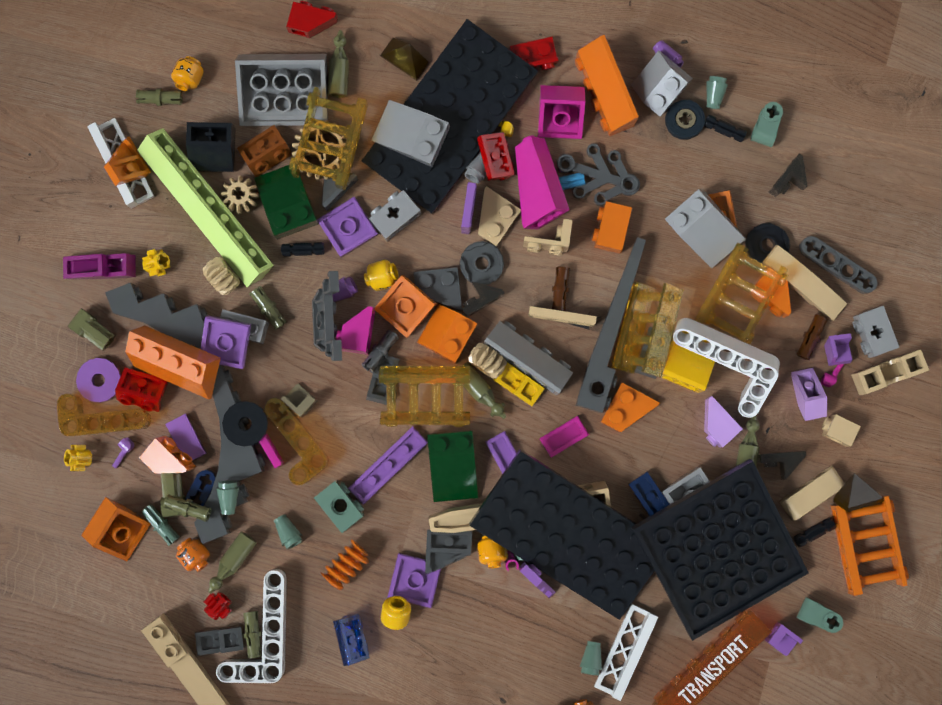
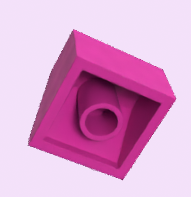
M540 85L538 137L582 139L585 87Z
M368 306L343 324L342 330L337 331L336 340H341L342 351L369 355L376 312L373 307Z

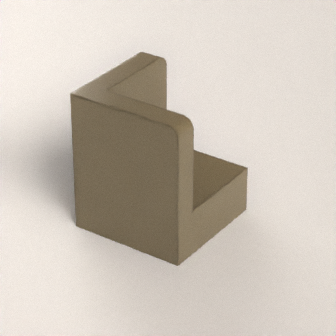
M296 384L286 396L281 398L300 417H304L317 402L300 384Z

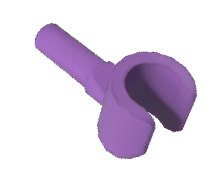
M128 437L123 438L118 443L122 451L112 465L114 468H118L125 455L134 448V443Z

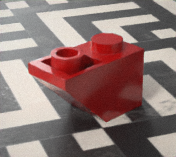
M293 1L286 27L291 34L311 38L336 24L338 18L334 10L329 7L322 6L320 9L313 7L311 3L306 1H300V3Z

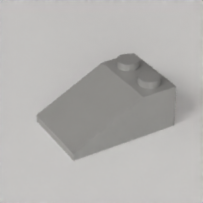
M389 100L371 141L433 167L450 129L449 122L428 113Z
M698 189L665 218L675 232L711 268L716 266L746 240L703 189Z

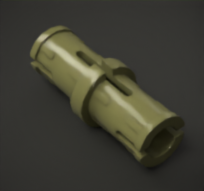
M157 88L156 90L137 89L136 98L138 99H136V103L156 104L157 106H162V104L182 105V91H163L162 88Z
M261 286L249 293L261 309V314H265L275 330L287 322L276 308L277 304L270 300Z
M168 494L164 500L163 508L181 513L184 517L190 516L207 522L211 515V508L193 503V500L190 499L184 500Z
M258 611L243 613L245 621V633L243 634L244 638H246L248 659L262 657L260 645L262 633L259 631Z

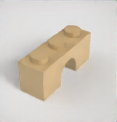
M920 349L851 374L858 394L865 395L887 387V385L929 371V368Z

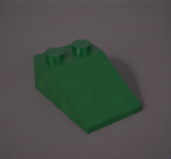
M295 163L254 178L267 219L277 240L318 225Z
M473 431L427 435L434 502L478 498Z

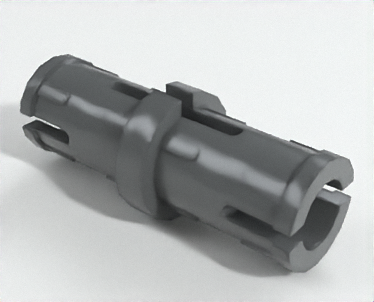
M387 330L378 344L373 345V350L361 364L362 367L367 371L370 369V372L373 373L383 358L386 359L389 355V350L399 339L398 335L393 331L391 332V330Z

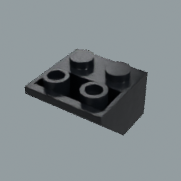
M187 122V157L198 172H234L236 129L233 124Z

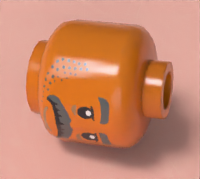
M190 537L176 548L178 550L176 558L186 571L196 570L199 572L208 565L206 560L209 558L210 553L199 539L192 540Z

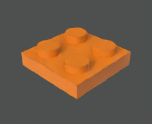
M401 275L374 309L408 338L437 303L406 276Z

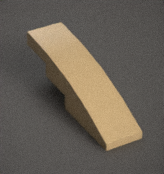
M776 245L764 259L763 263L768 268L771 267L788 281V287L791 290L799 293L810 305L815 306L829 320L834 321L847 303L828 285L779 245Z

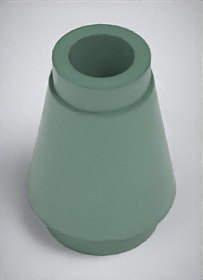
M709 76V81H706L707 108L720 109L728 84H726L727 78Z
M220 481L216 490L221 514H235L239 491L237 481Z
M286 514L274 520L281 544L287 550L303 541L301 538L302 534L287 518Z
M587 641V646L579 666L582 667L581 673L599 676V671L602 670L601 643Z

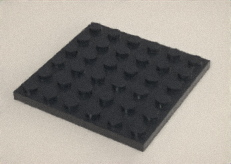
M751 459L631 527L692 641L809 574Z

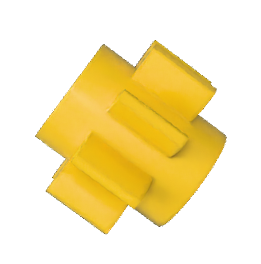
M163 249L148 250V256L142 257L143 269L150 276L165 275V269L170 268L169 256L163 252Z
M71 445V449H67L64 453V463L66 466H70V471H85V466H90L92 463V453L90 450H86V445Z

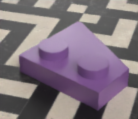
M525 561L519 567L520 572L550 598L555 591L540 577L542 572L533 564L528 565Z

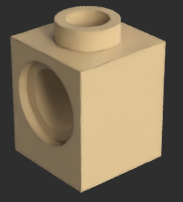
M837 414L831 415L822 424V429L824 430L822 436L845 447H851L861 426Z

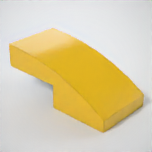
M508 362L502 374L497 379H493L531 407L545 389Z

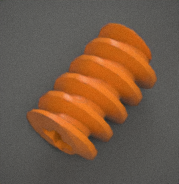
M351 540L353 548L344 547L346 555L338 553L340 561L331 560L334 565L333 568L325 566L327 574L320 572L338 590L344 588L342 582L346 584L350 582L348 575L351 577L356 576L354 568L359 571L363 569L360 562L364 564L369 563L368 554L354 540Z

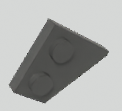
M458 267L413 272L415 285L434 302L462 311Z
M427 529L425 574L433 573L471 556L472 531L445 533L431 532V530Z

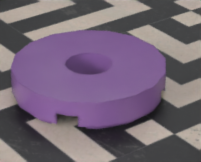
M95 358L88 360L77 373L76 384L78 391L84 398L92 402L102 403L110 401L116 396L115 388L121 377V372L116 364L107 359ZM98 374H102L105 378L104 384L100 387L94 384V378Z

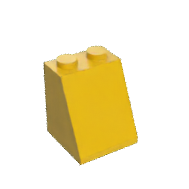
M672 338L659 369L658 377L700 393L705 391L715 361L677 345Z

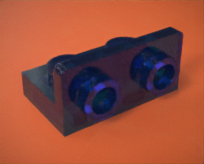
M347 615L333 621L343 666H349L369 659L368 646L360 615Z

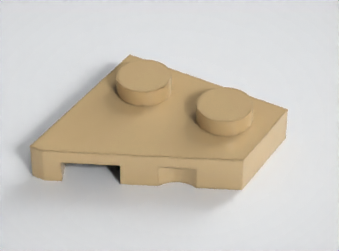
M486 186L478 235L497 247L520 214L521 209Z

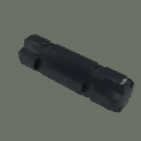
M712 115L706 117L704 124L706 128H714V131L729 138L734 137V140L742 142L745 139L746 130L742 128L737 129L735 125L721 119L718 121Z
M322 242L281 245L282 256H291V254H294V256L312 255V253L323 255L325 253V246Z
M827 518L822 521V524L818 523L803 531V534L795 535L793 537L794 542L798 547H803L808 541L812 542L825 535L826 531L830 532L836 529V524L832 518Z

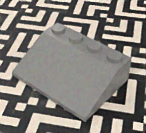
M238 54L235 59L240 126L307 125L309 122L311 125H316V120H319L320 124L323 125L324 121L328 120L327 54Z

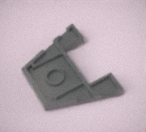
M329 271L327 273L329 279L323 280L322 289H318L312 300L314 346L321 352H325V355L331 357L332 361H342L341 340H334V337L337 336V325L334 324L333 315L336 314V302L333 301V294L339 292L338 271Z

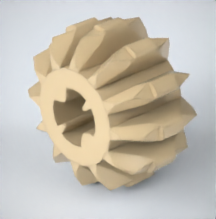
M239 176L237 182L230 178L232 185H223L228 191L221 192V196L226 198L222 202L225 205H229L228 209L230 212L236 209L237 213L241 214L244 208L249 213L250 208L248 205L251 204L254 207L257 205L252 200L259 198V194L254 193L258 189L257 186L251 185L252 180L249 178L244 181L243 177ZM238 191H242L245 194L244 197L241 196L242 199L240 200L235 196L236 193L239 194Z
M220 257L211 259L203 267V274L207 281L222 295L233 292L240 284L239 277L229 264Z
M478 343L471 350L468 357L469 362L474 367L491 378L497 379L507 365V361L502 355L483 343Z

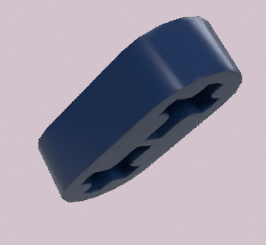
M210 470L199 472L185 500H191V497L197 496L200 491L202 493L199 500L202 503L198 505L204 506L211 494L216 474ZM209 474V479L212 483L206 484L204 489H202L204 481L201 480V477Z

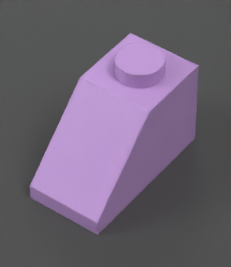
M808 368L791 372L797 404L804 420L808 421L827 417V396L814 369Z
M709 396L705 399L704 432L708 435L706 439L714 447L717 445L719 448L724 447L742 430V427L713 396Z

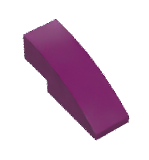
M122 253L63 257V279L136 277V255Z

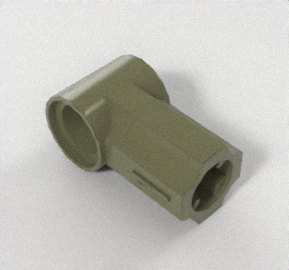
M82 308L68 325L76 334L87 338L103 351L111 345L116 336L99 324L94 316Z
M161 473L163 497H161L160 505L162 516H181V513L163 508L164 500L168 494L185 500L181 473Z

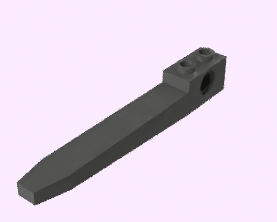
M637 237L588 362L575 406L600 414L603 413L604 409L608 410L611 401L608 393L610 388L614 389L618 376L614 375L615 369L608 368L607 366L646 242L645 239ZM595 382L603 386V392L600 395L592 392L591 387Z

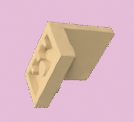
M563 219L562 225L558 224L555 240L524 237L523 247L527 248L529 252L540 253V250H548L551 255L562 256V253H567L569 248L572 220Z

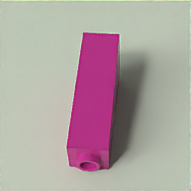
M531 135L525 137L520 144L515 146L522 225L524 229L538 230L570 209L545 138Z

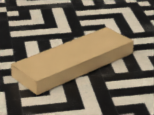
M533 306L529 307L528 316L532 318L590 327L596 324L597 316Z

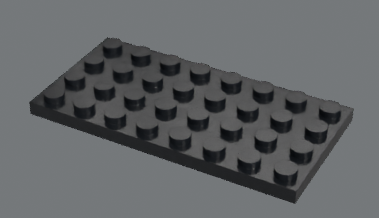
M466 19L403 104L449 122L450 129L433 167L377 143L373 144L362 159V162L400 191L404 190L412 200L433 214L462 176L466 167L479 153L480 148L477 137L494 133L538 74V71L470 20Z
M521 449L517 452L469 522V526L529 564H533L545 574L619 620L654 572L631 528L637 523Z

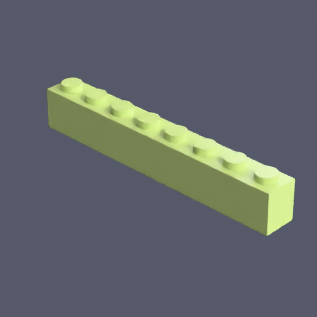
M162 128L148 134L137 149L139 154L245 286L249 287L262 280L274 266L168 133Z

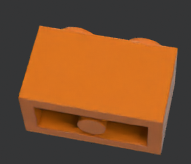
M607 201L604 207H599L597 220H600L599 229L594 228L592 241H595L594 248L619 254L622 252L632 207Z

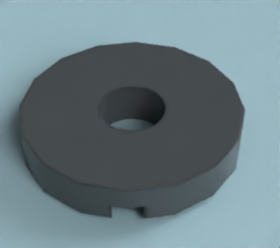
M484 241L474 242L469 245L462 253L460 259V268L463 276L470 283L478 286L490 285L497 281L504 267L503 255L496 246ZM485 258L488 261V267L483 270L478 269L475 265L477 259Z

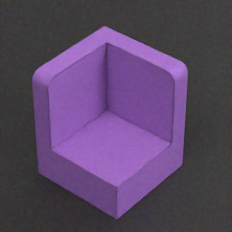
M851 333L828 337L824 347L829 366L852 362L849 342L852 339Z
M779 622L774 625L764 639L785 656L790 653L796 643L801 644L803 642L801 638Z

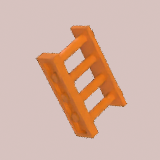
M882 495L884 501L880 504L847 512L837 504L830 505L833 520L836 524L835 531L848 594L850 595L863 594L862 588L865 585L895 579L897 585L908 586L907 579H909V574L906 566H903L893 518L895 507L889 496ZM882 513L884 526L855 532L849 528L848 521L851 518ZM887 535L889 548L861 554L854 552L853 543L855 541ZM891 557L893 571L867 576L859 575L857 566L860 563Z

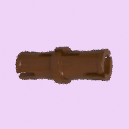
M556 267L555 284L552 286V291L554 292L552 310L566 312L567 293L570 291V288H568L570 268Z
M817 314L814 315L808 331H805L803 334L804 340L796 353L800 358L810 360L816 344L821 341L820 335L828 322L825 317Z

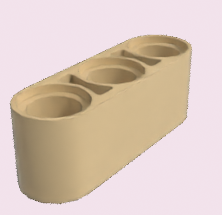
M831 466L790 493L779 503L790 519L795 521L837 493L845 483L835 468Z

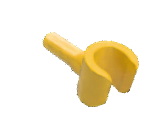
M507 121L501 122L498 126L502 127L501 132H504V135L507 137H512L514 132L513 125Z

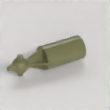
M339 30L333 40L336 49L329 60L327 95L334 98H345L348 91L349 61L343 49L347 40L342 30Z
M468 362L453 374L477 402L491 407L490 415L492 417L506 418L504 412L505 403H496L491 387Z
M757 416L751 417L746 423L748 433L741 444H739L736 466L748 459H751L755 466H757L760 448L755 434L760 427Z
M242 531L239 533L221 558L217 577L210 579L209 593L219 590L223 585L222 580L238 571L256 546V540Z

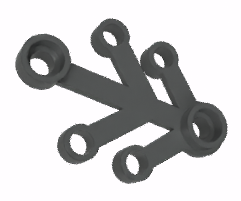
M594 143L587 147L586 153L593 159L598 170L576 163L569 154H563L558 158L557 168L560 172L569 173L573 171L594 178V180L585 185L574 188L573 196L576 199H583L587 193L607 183L616 186L605 193L598 192L595 195L594 203L597 206H603L607 200L621 193L625 196H632L639 190V179L633 174H628L621 161V154L616 150L608 154L607 160L615 166L619 176L610 173L600 154V147ZM594 147L597 149V153L591 154L589 149ZM616 154L618 160L612 161L610 155ZM567 161L570 166L563 168L561 163ZM631 182L632 188L627 189L624 183ZM582 189L584 191V194L582 196H578L576 194V190ZM597 196H603L605 201L602 203L598 202Z

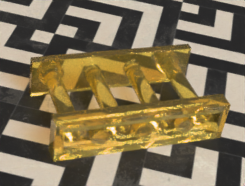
M314 87L313 93L309 92L306 105L309 108L296 157L291 158L289 170H292L291 174L295 178L299 177L300 170L333 178L338 189L346 190L368 103L367 100L358 98L357 103L352 105L321 98L319 88ZM317 106L350 114V117H353L351 126L347 125L345 127L314 119ZM311 128L344 135V138H347L345 147L341 146V148L308 140ZM309 149L336 156L341 160L340 167L334 170L303 162L305 150Z
M737 242L694 321L704 325L713 324L750 345L755 337L753 331L779 286L783 287L789 275L786 274L788 269L783 266L777 272L749 257V254L746 253L748 248ZM739 265H746L773 279L767 292L738 277V274L735 272ZM734 284L762 299L756 312L726 296L725 290L728 285ZM723 304L751 319L746 330L743 331L715 316L714 310L716 306Z
M633 282L612 368L634 374L636 366L643 367L642 372L662 378L683 289L664 283L662 292H655L656 288ZM652 301H659L656 314H649ZM647 322L654 323L651 336L644 335ZM641 344L648 345L645 358L638 357Z
M380 366L379 383H384L387 388V411H381L380 425L395 427L397 425H453L455 427L470 425V412H463V385L470 383V366ZM397 383H407L409 385V411H396L395 385ZM420 383H430L432 385V412H418V385ZM443 383H452L454 385V412H441V385Z

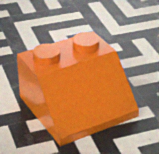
M438 304L417 343L456 364L475 331L477 323L454 310Z
M105 497L81 536L92 547L127 562L151 523L124 505Z

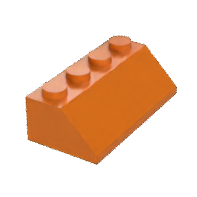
M602 35L578 50L575 64L578 71H582L585 76L583 83L586 90L592 93L594 99H591L594 110L600 112L602 117L600 124L603 131H607L609 136L634 127L639 116L606 37Z
M145 325L129 331L125 352L134 367L206 399L212 398L220 357Z

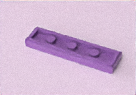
M412 426L348 489L362 504H365L428 443L427 440Z

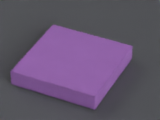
M468 182L461 225L462 234H469L471 232L477 190L476 183Z
M355 196L317 219L340 258L378 235Z
M207 315L205 317L200 349L220 357L219 365L243 369L245 367L251 324Z
M398 553L388 598L401 596L409 601V603L431 608L441 569L425 574L426 559Z

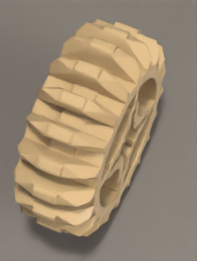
M316 120L315 127H312L309 122L307 123L309 130L306 131L304 128H300V132L303 135H295V139L299 143H292V147L298 149L292 152V156L299 157L294 162L296 165H301L299 168L301 172L307 170L308 177H311L315 172L316 180L320 179L321 174H323L325 180H328V173L331 172L332 176L336 177L335 170L338 169L340 172H343L344 169L341 164H349V161L344 157L352 156V153L347 151V149L352 148L351 143H345L349 140V136H342L344 133L342 127L336 130V123L329 127L328 120H325L323 126H321L319 120ZM323 134L333 136L339 144L325 142ZM316 135L315 143L307 146V149H305L309 139ZM320 141L325 148L323 158L319 153ZM339 151L335 161L328 165L329 156ZM310 155V157L319 158L321 166L309 163L305 156Z

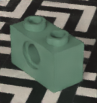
M334 481L315 496L314 499L339 531L343 533L365 516L362 513L365 509L357 499L353 501L348 494L351 491L343 481L340 484L338 481ZM338 499H343L347 503V508L344 512L338 511L335 507Z

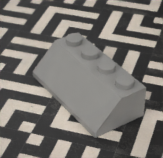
M499 321L485 339L484 344L497 351L506 361L557 396L573 374L570 371L571 366L561 359L559 362L551 357L553 354L546 348H537L533 345L535 341L526 334L520 336L515 332L517 328L509 322L505 321L503 324Z

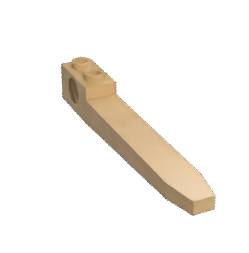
M605 481L577 485L611 507L609 488ZM482 503L450 508L430 515L429 524L431 532L457 533L475 530L469 526V522Z
M165 613L141 630L166 666L171 667L198 705H230Z

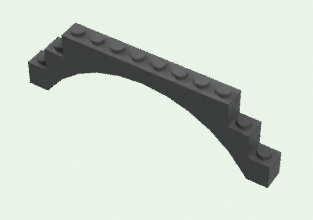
M132 283L105 292L114 314L145 323L166 335L199 349L201 348L205 317L208 315L205 308L201 309V306L196 304L174 313V310L177 309L172 297L169 298L164 293L141 302V299H144L139 286L136 287ZM219 365L212 394L219 416L221 450L218 472L211 494L204 505L211 508V515L207 522L196 519L194 522L202 544L231 533L230 528H232V524L228 515L224 516L221 514L216 490L218 482L237 481V486L239 487L237 507L247 503L246 497H249L245 484L241 485L240 481L264 472L263 466H266L262 453L258 454L255 445L246 447L235 445L224 434L222 426L224 414L229 407L242 402L238 391H233L231 383L234 382L229 370H225L224 365ZM242 418L239 423L240 428L244 431L248 430L249 418Z

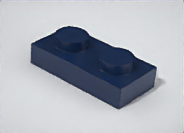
M645 472L628 484L649 516L670 505L648 472Z

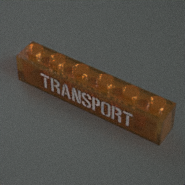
M750 610L741 612L735 618L736 622L730 628L727 626L719 633L718 636L720 638L714 644L710 642L702 650L703 654L698 659L694 658L687 664V670L682 675L677 674L670 681L671 685L665 691L662 689L654 696L653 699L655 701L652 704L697 705L772 631L754 612Z

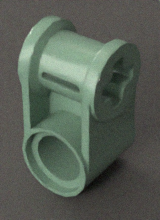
M770 102L761 110L750 138L751 141L769 147L773 146L783 115V108L779 103ZM770 109L773 110V115H775L773 118L769 117L770 113L768 111Z
M805 597L796 618L831 633H836L842 629L843 618L841 615ZM828 618H833L836 622L834 625H829L826 621Z

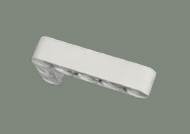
M689 318L680 319L676 324L673 335L674 342L677 345L750 377L741 393L738 410L744 417L751 418L756 416L778 378L779 359L772 354Z
M273 569L264 577L262 659H226L216 669V676L220 681L225 683H275L283 676L285 672L287 577L281 569ZM272 574L280 576L281 583L278 586L271 584L270 576ZM271 597L279 598V608L271 607L269 603ZM274 619L279 622L280 629L278 631L270 629V620ZM269 643L278 644L279 653H271L268 649ZM224 665L232 667V676H226L223 673ZM246 666H253L256 669V675H247L245 671ZM276 666L279 670V675L276 677L269 675L268 667Z

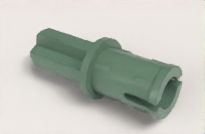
M150 504L142 510V514L154 527L153 531H157L168 546L180 537L169 525L168 519H164L153 505Z

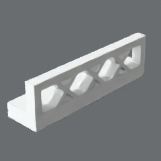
M115 118L101 125L93 123L87 126L105 163L113 155L116 146L121 144L118 142L119 137L121 141L125 139ZM113 125L117 131L114 141L107 139L103 133V130ZM141 178L142 182L137 180L131 181V187L128 182L117 185L128 207L133 208L155 197L146 178ZM135 185L144 186L148 194L136 199L133 193Z
M633 604L630 605L594 684L595 688L621 701L658 619L655 614ZM634 610L645 615L642 624L635 627L632 626L630 620ZM639 629L636 635L634 630ZM632 631L635 639L633 644L623 647L621 642L623 634ZM630 649L628 655H626L625 651ZM623 652L624 664L614 668L611 661L613 656ZM621 670L617 677L616 671ZM611 673L614 674L616 679L613 689L601 685L604 676Z

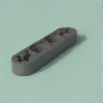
M809 236L800 242L799 250L803 256L856 291L868 294L876 289L877 279L873 274L814 236ZM810 242H813L814 249L819 251L821 250V248H823L824 250L819 254L818 258H816L815 255H817L818 253L814 250L808 252L806 250L807 245H805V243L809 244ZM825 253H830L834 256L835 261L832 265L824 263L823 256ZM844 265H848L853 269L851 277H845L842 274ZM858 273H861V275L858 276V278H860L861 280H866L868 278L870 280L869 285H871V287H867L864 289L862 287L864 284L863 282H861L860 280H856L854 283L852 280H854L857 277Z

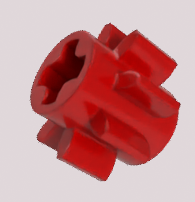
M218 592L217 595L210 593L203 601L207 605L204 611L214 620H217L219 617L224 619L232 611L229 608V605L232 603L231 600L222 592Z

